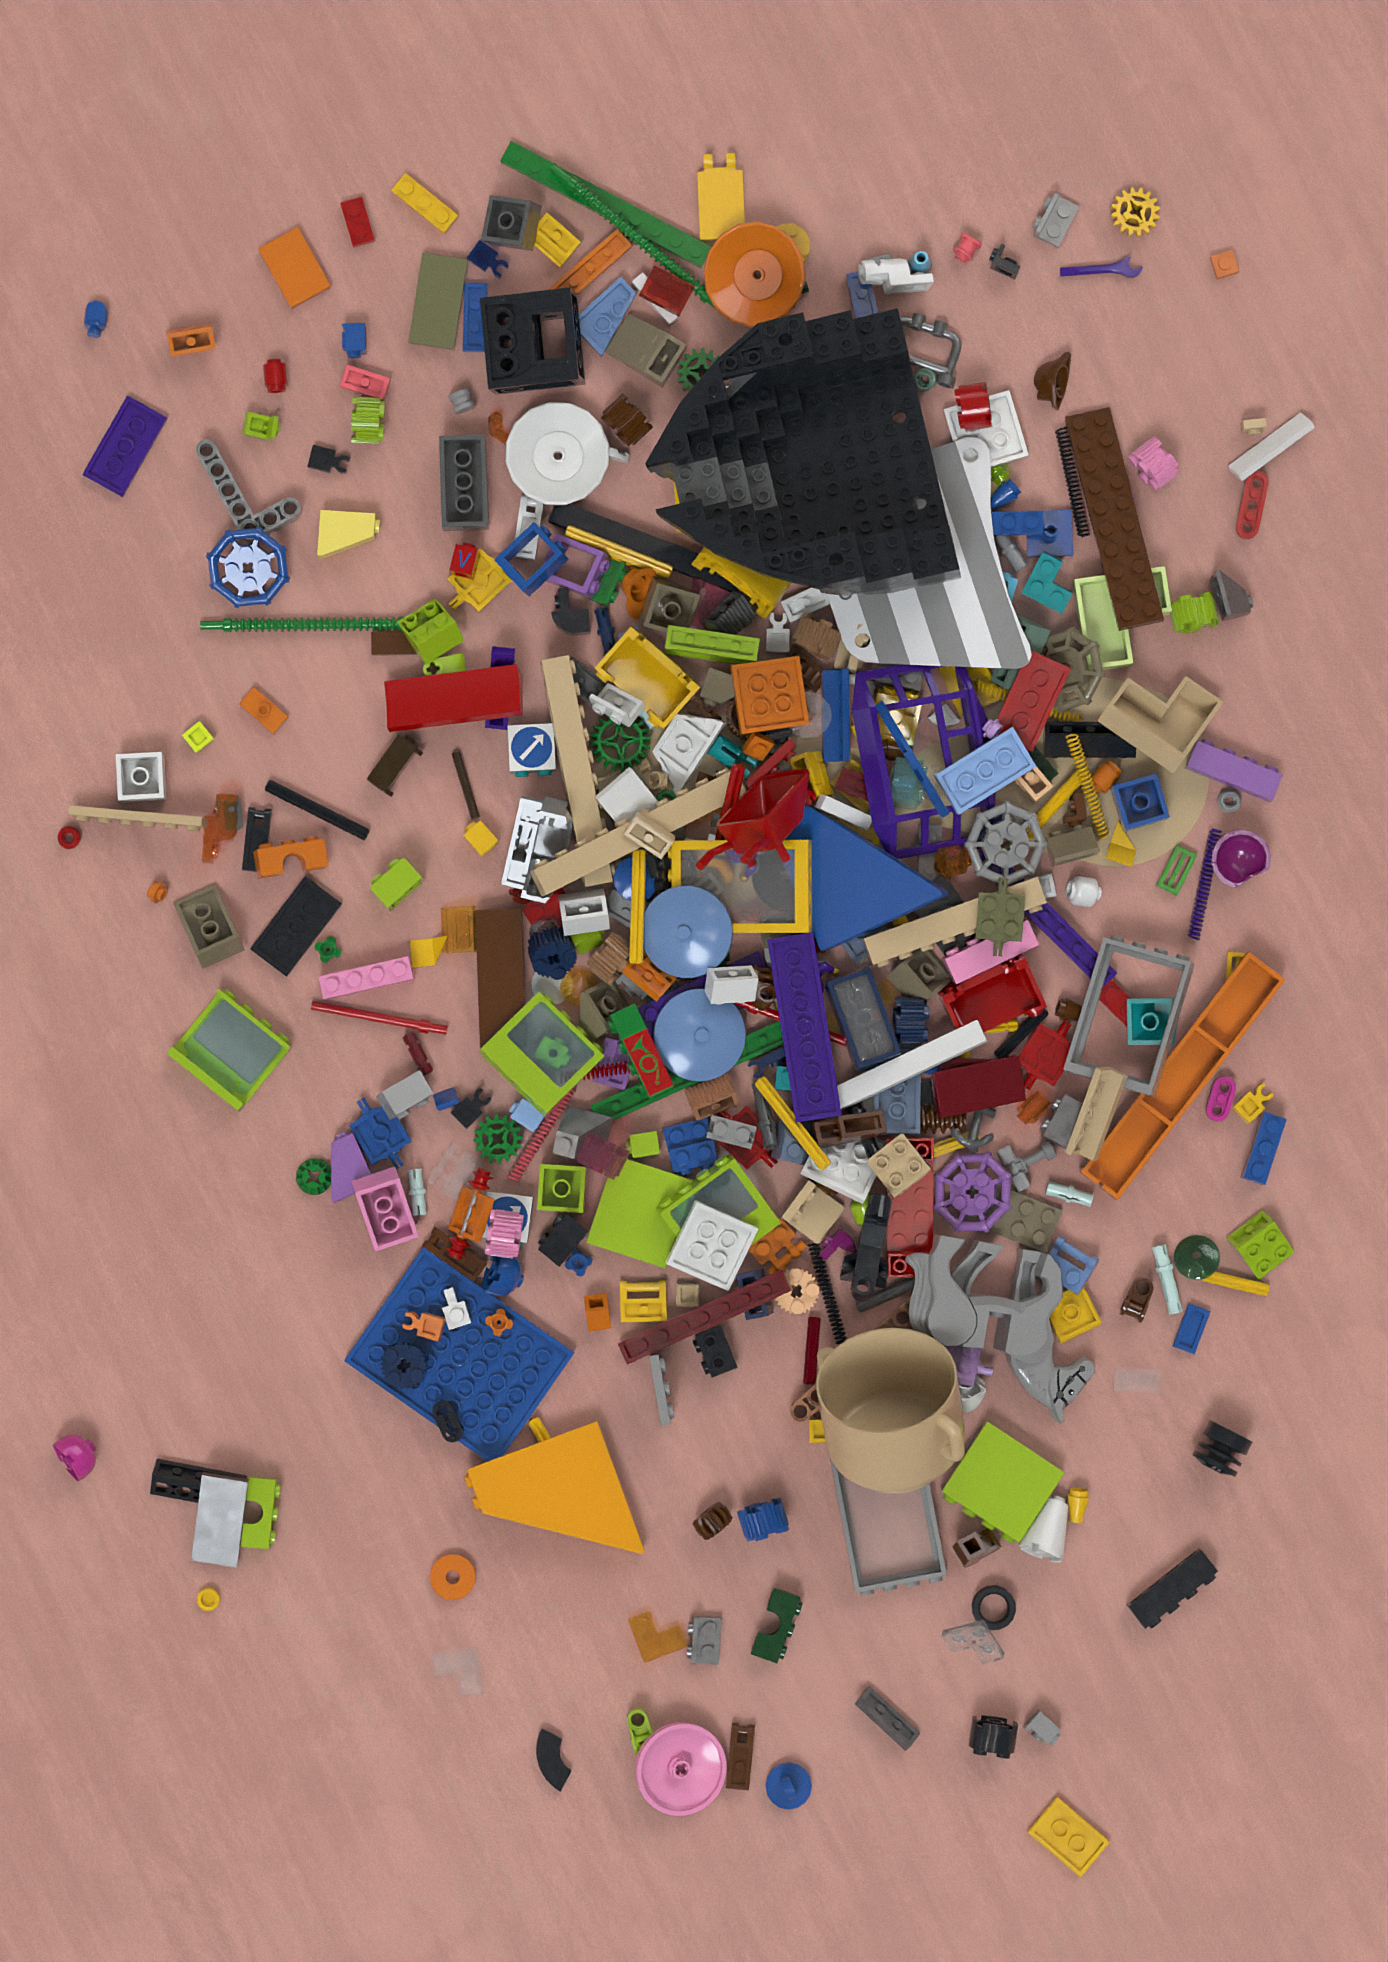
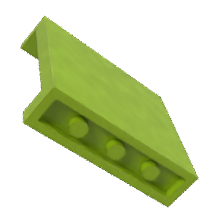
M615 1155L586 1243L666 1268L667 1257L677 1237L656 1208L661 1200L668 1196L672 1197L678 1192L677 1190L680 1186L687 1182L690 1184L693 1180ZM688 1199L670 1212L678 1226L681 1220L685 1221L689 1208H686Z
M987 1421L983 1424L976 1439L940 1492L944 1494L942 1498L952 1505H955L957 1502L963 1506L962 1511L970 1517L974 1518L977 1515L983 1519L981 1524L991 1531L994 1528L1001 1531V1537L1012 1544L1014 1541L1020 1543L1065 1472Z

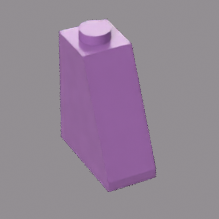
M347 1131L335 1136L336 1141L331 1143V1199L333 1203L355 1194L351 1181L372 1174L353 1133L348 1134Z

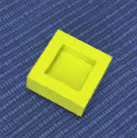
M200 721L182 734L196 753L215 740Z

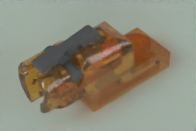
M216 794L213 810L215 816L204 817L208 819V826L204 828L203 863L213 864L214 858H218V845H215V841L233 842L237 831L243 828L241 799L238 795Z

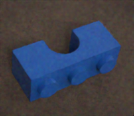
M1267 1112L1261 1113L1255 1131L1254 1144L1249 1156H1247L1242 1171V1179L1266 1185L1287 1119Z

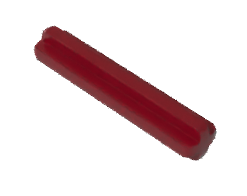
M812 1316L808 1318L803 1376V1383L806 1385H814L816 1383L821 1319Z

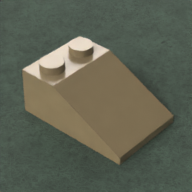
M215 884L173 902L203 969L245 950Z

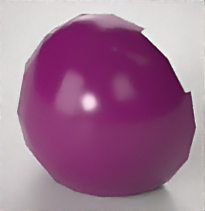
M1237 829L1218 839L1212 852L1211 863L1217 877L1223 883L1236 888L1244 884L1251 877L1268 871L1271 863V854L1267 843L1261 836L1249 830Z

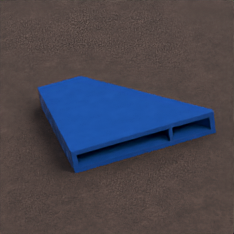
M805 804L803 820L785 838V840H812V932L820 951H828L949 895L948 891L822 810L815 808V806H807ZM786 849L791 859L785 862L784 865L795 889V849Z

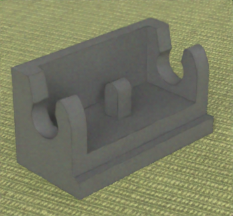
M571 657L570 660H574L576 673L572 675L574 683L578 682L579 697L589 705H592L589 696L591 694L598 696L607 682H603L590 669L574 657Z

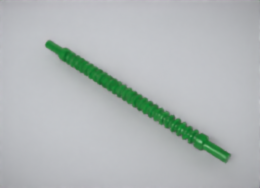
M552 164L549 171L563 181L569 191H575L574 195L578 194L579 199L583 198L585 200V204L588 202L590 208L593 206L595 212L599 211V216L604 215V220L608 219L610 225L613 223L615 229L619 228L620 233L624 232L625 237H630L629 241H635V246L639 245L640 250L644 249L645 254L649 253L650 258L654 257L655 262L659 261L660 266H665V271L669 270L670 275L674 274L675 279L679 278L680 283L684 282L685 287H690V292L695 291V296L699 295V299L703 303L707 302L715 308L706 293L704 284L700 285L699 280L695 281L694 276L690 277L689 272H684V267L679 268V263L675 264L674 259L670 260L669 255L665 256L664 251L660 252L659 246L654 247V242L650 243L649 238L645 239L644 234L640 235L639 230L635 231L633 225L629 226V221L624 222V217L620 218L619 213L615 214L614 209L610 210L608 204H603L604 200H598L599 196L594 197V192L590 193L588 191L589 188L585 189L583 183L580 185L579 179L575 176L571 177L557 164Z
M301 617L300 620H297V618H294V620H290V618H287V620L283 618L281 620H277V618L271 620L268 618L266 621L264 618H261L260 621L257 618L254 621L251 618H248L247 621L244 618L241 621H238L237 618H235V621H232L231 618H224L223 621H200V630H224V632L235 630V632H238L240 629L244 632L247 629L248 632H251L254 629L257 632L258 629H261L264 632V629H267L270 632L271 629H274L277 632V629H281V632H283L284 629H287L290 632L291 629H294L296 632L297 629H300L303 632L304 629H307L309 632L310 629H313L316 632L317 629H320L322 632L323 629L327 631L333 629V631H336V629H340V631L346 629V631L353 629V631H356L358 628L359 631H362L365 628L366 631H369L371 628L375 631L378 628L379 631H382V628H385L388 631L389 628H392V631H395V628H398V631H402L397 622L404 617H398V619H395V617L388 619L386 617L384 620L381 617L378 620L375 617L372 620H369L368 617L365 620H362V617H359V620H356L355 617L352 620H349V617H346V620H343L342 617L339 620H336L335 617L333 620H330L329 617L326 620H323L322 617L320 620H317L315 617L313 620H310L309 617L307 620H303Z

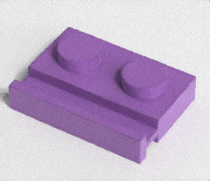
M604 1038L602 1046L604 1059L597 1066L605 1065L606 1067L607 1064L611 1065V1063L615 1066L616 1062L618 1064L620 1062L624 1064L625 1061L629 1062L627 1055H622L617 1045L618 1040ZM627 1066L626 1074H624L622 1068V1074L620 1075L617 1067V1076L613 1070L612 1077L610 1076L609 1069L608 1077L605 1076L604 1072V1077L602 1078L599 1071V1078L595 1074L593 1082L625 1090L629 1078Z

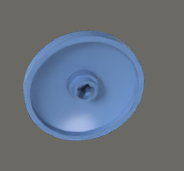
M692 885L673 887L659 894L646 909L644 914L643 947L650 960L665 973L680 978L698 977L707 974L708 968H717L729 953L733 941L732 919L725 904L709 890Z
M691 989L675 995L661 1008L654 1023L653 1042L664 1066L672 1073L687 1080L708 1081L728 1072L740 1058L745 1045V1025L739 1010L733 1003L711 1004L705 989Z

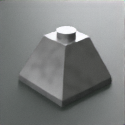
M1221 570L1215 571L1210 578L1221 620L1226 621L1249 615L1251 612L1250 608H1253L1251 595H1247L1243 587Z
M568 1106L557 1130L552 1153L573 1159L603 1162L613 1117Z

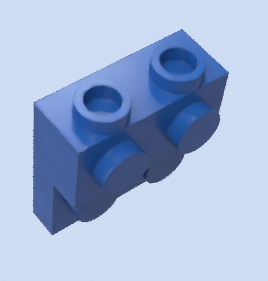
M707 1117L698 1121L694 1120L662 1128L673 1173L678 1172L679 1176L691 1174L693 1168L701 1167L702 1171L714 1166L718 1158L713 1139L706 1138L709 1130Z

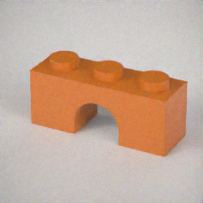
M317 836L303 838L304 842L295 843V840H286L281 842V846L273 847L272 843L259 845V849L253 852L258 879L281 876L284 873L283 860L286 856L296 857L301 862L303 872L325 869L329 866L324 839L317 840Z

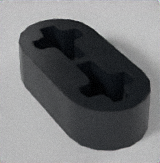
M442 1400L437 1402L433 1406L432 1413L440 1432L446 1441L457 1442L463 1436V1428L455 1410L448 1401ZM441 1404L443 1407L448 1406L449 1408L447 1412L449 1420L445 1421L443 1415H438L436 1412ZM448 1422L451 1423L453 1428L459 1429V1432L456 1433L457 1438L453 1439L452 1436H447L446 1432L449 1431Z

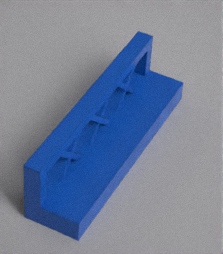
M849 669L822 670L823 762L850 761Z

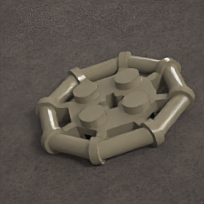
M1069 627L1068 630L1049 635L1041 655L1046 656L1049 650L1048 656H1050V659L1063 665L1067 664L1071 668L1054 704V708L1059 713H1065L1068 709L1084 704L1089 705L1102 677H1105L1098 649L1100 645L1097 641H1092L1078 632L1076 627ZM1066 640L1064 646L1056 648L1055 643ZM1074 640L1085 646V648L1081 651L1073 647ZM1089 654L1091 656L1093 671H1089L1086 657ZM1088 675H1091L1093 677L1084 692L1082 686L1087 683ZM1076 692L1078 697L1066 701L1068 693Z

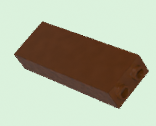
M521 908L475 910L480 1048L525 1006ZM526 1016L507 1034L508 1038L521 1051L522 1047H527Z

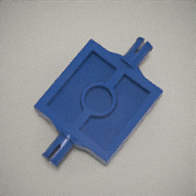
M365 1097L361 1099L362 1102L360 1100L356 1103L363 1114L357 1121L351 1123L349 1127L370 1163L373 1165L382 1159L390 1158L396 1169L399 1168L398 1164L402 1167L404 1164L397 1153L402 1147L412 1141L398 1117L390 1120L382 1106L371 1109Z

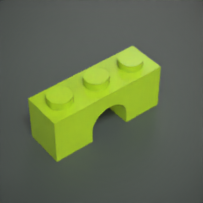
M250 1476L248 1477L249 1483L246 1500L259 1503L263 1509V1516L257 1523H243L241 1547L270 1549L271 1544L275 1545L276 1541L273 1521L278 1520L279 1508L275 1507L276 1498H280L281 1484H277L278 1479Z

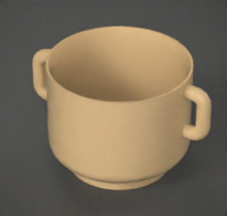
M882 1328L858 1334L841 1343L835 1349L822 1347L818 1351L819 1372L816 1389L826 1448L832 1463L845 1478L859 1486L878 1492L905 1493L926 1486L945 1473L955 1461H960L964 1457L965 1425L956 1365L949 1351L940 1342L924 1333L910 1329Z

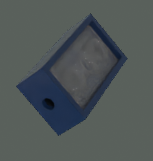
M870 967L826 982L825 990L855 1072L884 1064L899 1057L901 1050Z

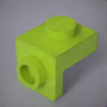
M245 412L242 435L266 441L275 439L280 429L277 416L269 417Z

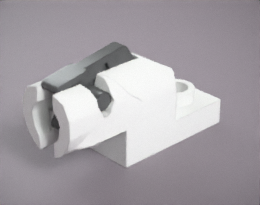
M890 254L864 259L858 266L860 282L862 284L883 285L885 295L928 291L934 282L932 273L916 272L911 275L907 260L901 258L893 259Z

